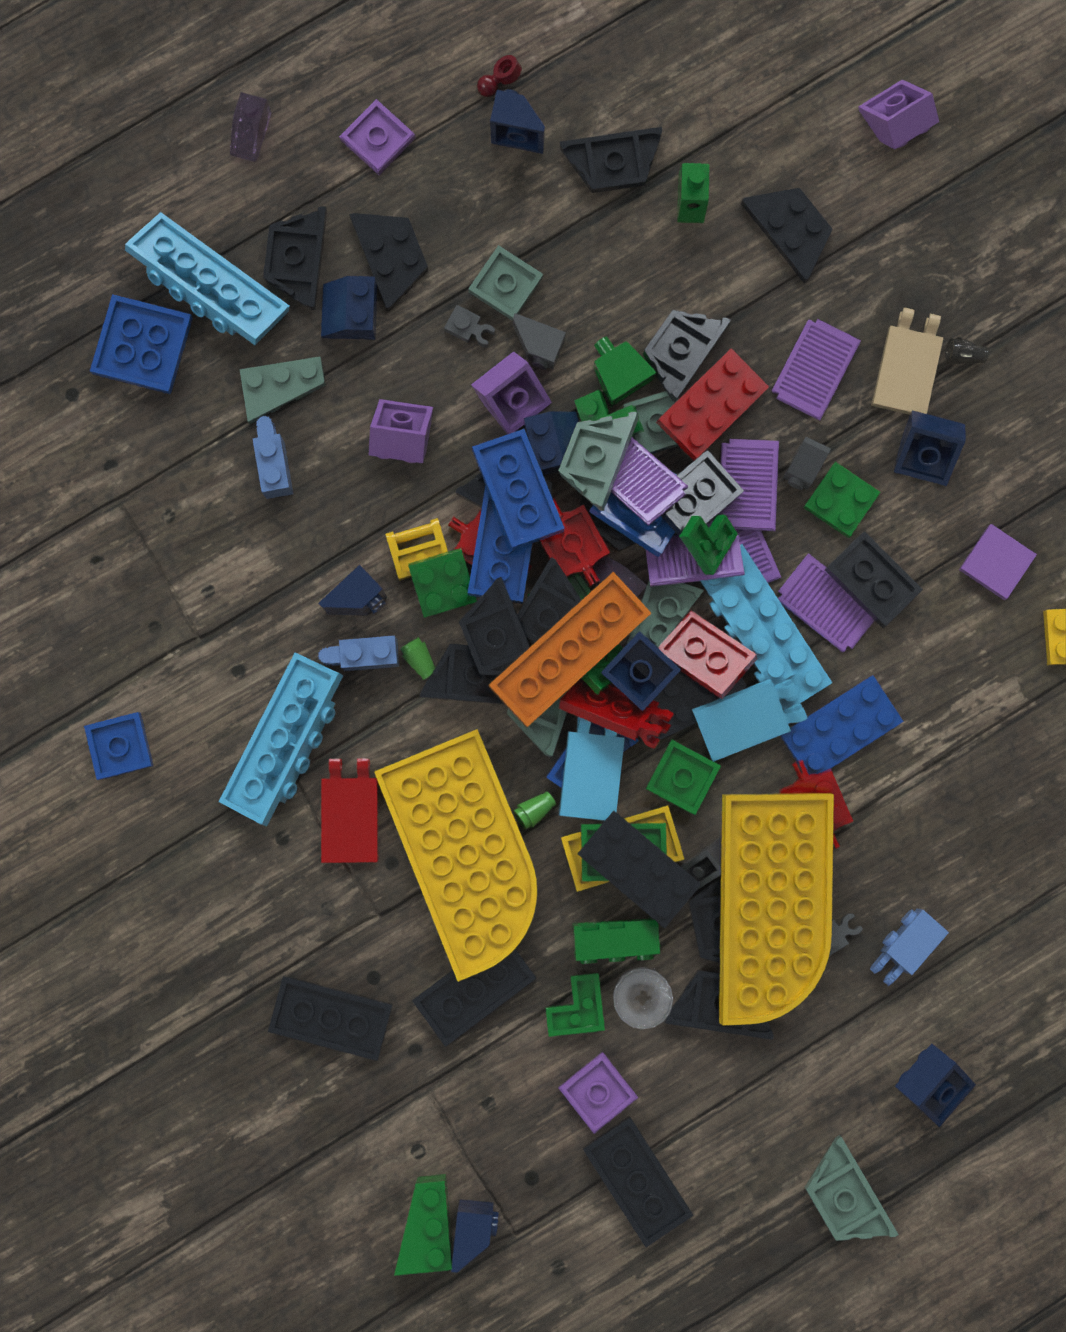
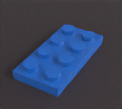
M525 429L472 447V452L511 550L564 532L565 528Z
M485 486L468 595L481 597L497 578L502 577L512 603L523 604L532 544L511 550Z
M872 675L809 715L808 719L790 727L791 731L780 735L798 765V761L803 760L808 774H819L831 769L904 721Z

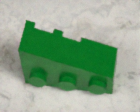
M653 918L572 923L574 957L576 961H581V964L597 963V959L609 958V962L626 961V957L637 956V960L654 959V954H660L658 922Z
M446 1174L420 1176L417 1178L394 1276L452 1270L453 1250Z

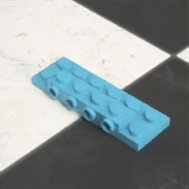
M161 212L125 244V251L147 266V276L154 285H164L169 289L170 295L176 301L184 300L190 304L191 310L198 317L205 315L212 320L214 328L220 333L227 331L233 336L237 332L256 345L289 312V305Z
M741 544L740 549L745 575L702 580L700 583L712 600L709 605L717 617L722 615L727 625L724 626L727 634L733 639L737 638L739 643L757 654V660L753 665L757 669L754 675L758 682L761 683L771 679L775 686L785 680L792 679L793 683H795L798 694L790 698L779 699L782 709L785 710L805 701L830 685L832 681L747 550Z
M294 653L219 800L220 803L261 825H268L279 802L285 803L287 799H291L297 791L295 782L299 774L307 771L310 765L308 757L312 749H316L321 744L323 738L321 731L325 723H330L335 716V709L333 708L335 703L331 699L343 675L298 653Z

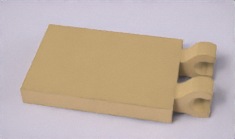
M903 308V311L899 314L897 327L890 326L888 328L871 406L909 415L912 410L927 414L943 337L936 336L941 316L930 314L929 318H926L924 332L921 333L909 330L914 310Z

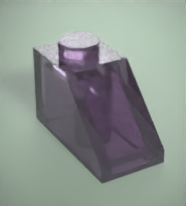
M243 92L240 93L233 115L230 145L231 156L253 162L257 161L272 114L267 99Z
M608 556L597 561L592 567L600 579L596 583L597 586L612 572L625 583L637 598L647 586L629 569Z

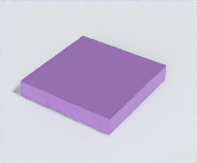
M377 99L339 136L340 140L378 175L416 138L415 134Z
M990 524L959 570L1001 599L1006 600L1037 554Z
M603 1051L558 1087L593 1133H596L638 1099V1096Z

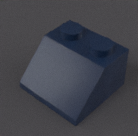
M497 90L490 119L491 144L543 154L545 126L525 96L520 95L514 90Z
M346 276L323 284L321 338L376 340L378 287L375 277Z
M912 410L902 435L894 472L947 486L966 441L965 424Z
M550 411L524 418V429L543 476L559 472L558 470L577 422H579L576 412Z
M359 565L318 604L328 615L368 616L371 612L376 614L385 606L386 602L384 600L387 596L379 584Z
M639 631L601 673L643 711L681 669Z
M931 1043L927 1049L919 1054L917 1061L912 1067L900 1076L899 1082L895 1087L932 1122L940 1127L976 1084L955 1061Z
M459 1200L451 1272H459L490 1246V1236L496 1237L498 1212L493 1211L494 1203Z

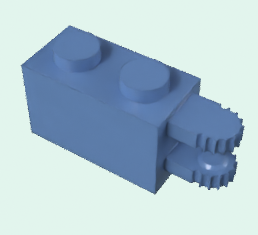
M262 416L256 421L258 438H253L261 492L266 499L293 494L285 442L281 435L277 434L272 420L267 416Z
M395 636L339 640V646L322 648L318 656L321 663L323 662L326 666L341 665L344 671L399 667L398 642Z
M911 909L901 919L903 925L897 932L893 930L885 937L882 942L884 946L881 949L883 953L870 968L875 974L881 971L891 959L896 965L886 974L883 980L888 986L903 971L913 975L949 933L923 909H916L915 911Z

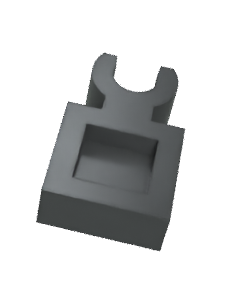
M456 305L444 327L445 332L469 343L472 337L476 338L477 343L485 348L489 346V342L481 337L482 334H495L494 327L488 324L479 325L481 317L459 305Z
M853 913L844 915L839 925L832 919V938L829 956L849 944L845 938L846 935H857L862 931L863 928L861 926H857L854 929L848 927V921L855 917Z

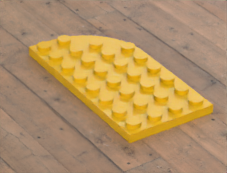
M476 729L374 771L458 982L497 965L509 956L526 935L535 914L537 903V879L532 860L479 731Z
M722 794L719 1023L722 1025L757 1024L783 1016L808 997L825 970L832 938L834 794Z

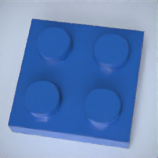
M140 712L84 726L97 780L154 766Z

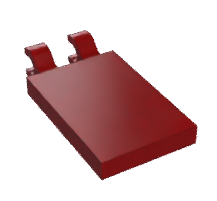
M581 678L565 693L559 703V709L630 739L636 740L639 736L645 745L650 748H656L660 743V739L652 735L658 737L661 733H667L671 725L663 720L669 722L674 715L669 710L658 708L659 702L654 700L642 711L614 684H611L597 695Z
M329 759L330 779H321V863L378 862L377 778H370V759H357L358 778H342V759Z

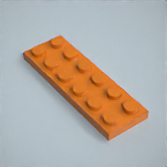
M612 572L488 686L527 728L643 622L651 612L625 583Z

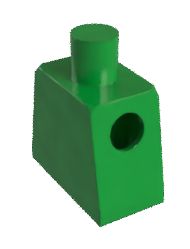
M682 163L678 173L677 222L704 223L709 201V164ZM696 203L698 207L690 208L687 205Z
M606 336L594 344L601 357L594 361L593 369L611 407L655 379V370L627 341L614 347Z

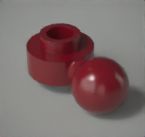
M513 55L503 56L496 62L492 76L483 75L479 78L477 82L478 92L484 97H491L497 92L499 83L507 85L515 82L521 74V64Z

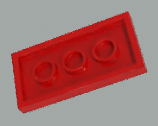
M731 348L656 423L695 461L769 386Z

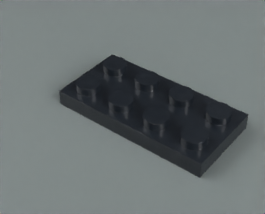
M680 671L653 699L659 702L658 708L674 713L669 722L663 720L665 723L670 724L671 728L667 733H661L658 737L652 736L662 740L696 724L697 721L692 709L720 698ZM742 677L726 696L747 688Z
M614 810L577 853L663 928L667 927L701 886L696 879Z
M515 949L497 965L458 982L454 971H450L415 997L412 1002L446 1047L533 982L537 977Z
M284 975L268 1032L378 1061L393 1004Z
M630 1116L582 1147L646 1248L694 1216Z

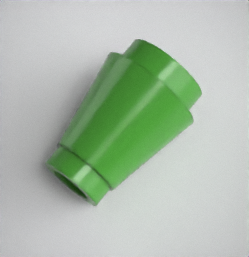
M417 637L400 648L404 660L423 680L432 674L435 667L425 641L422 642Z
M546 791L518 804V808L513 813L524 829L530 826L534 828L556 805V802L550 793Z

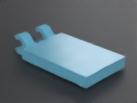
M771 679L725 696L723 699L720 698L692 709L713 762L790 732L789 723H798L808 719L801 703L785 710L782 709L779 699L790 698L798 694L792 679L785 680L775 686Z
M578 717L577 732L568 731L559 815L606 820L613 810L617 812L625 738L617 737L616 732L606 728L604 735L589 734L591 722Z

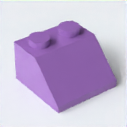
M904 80L897 82L858 106L860 113L879 141L893 149L905 146L909 140L927 132L930 127L939 122L933 94Z
M512 352L471 384L483 405L507 434L513 433L524 425V418L537 415L552 403L529 363L515 352Z
M379 399L370 426L369 455L377 456L381 459L391 458L404 460L408 463H423L428 445L433 407Z

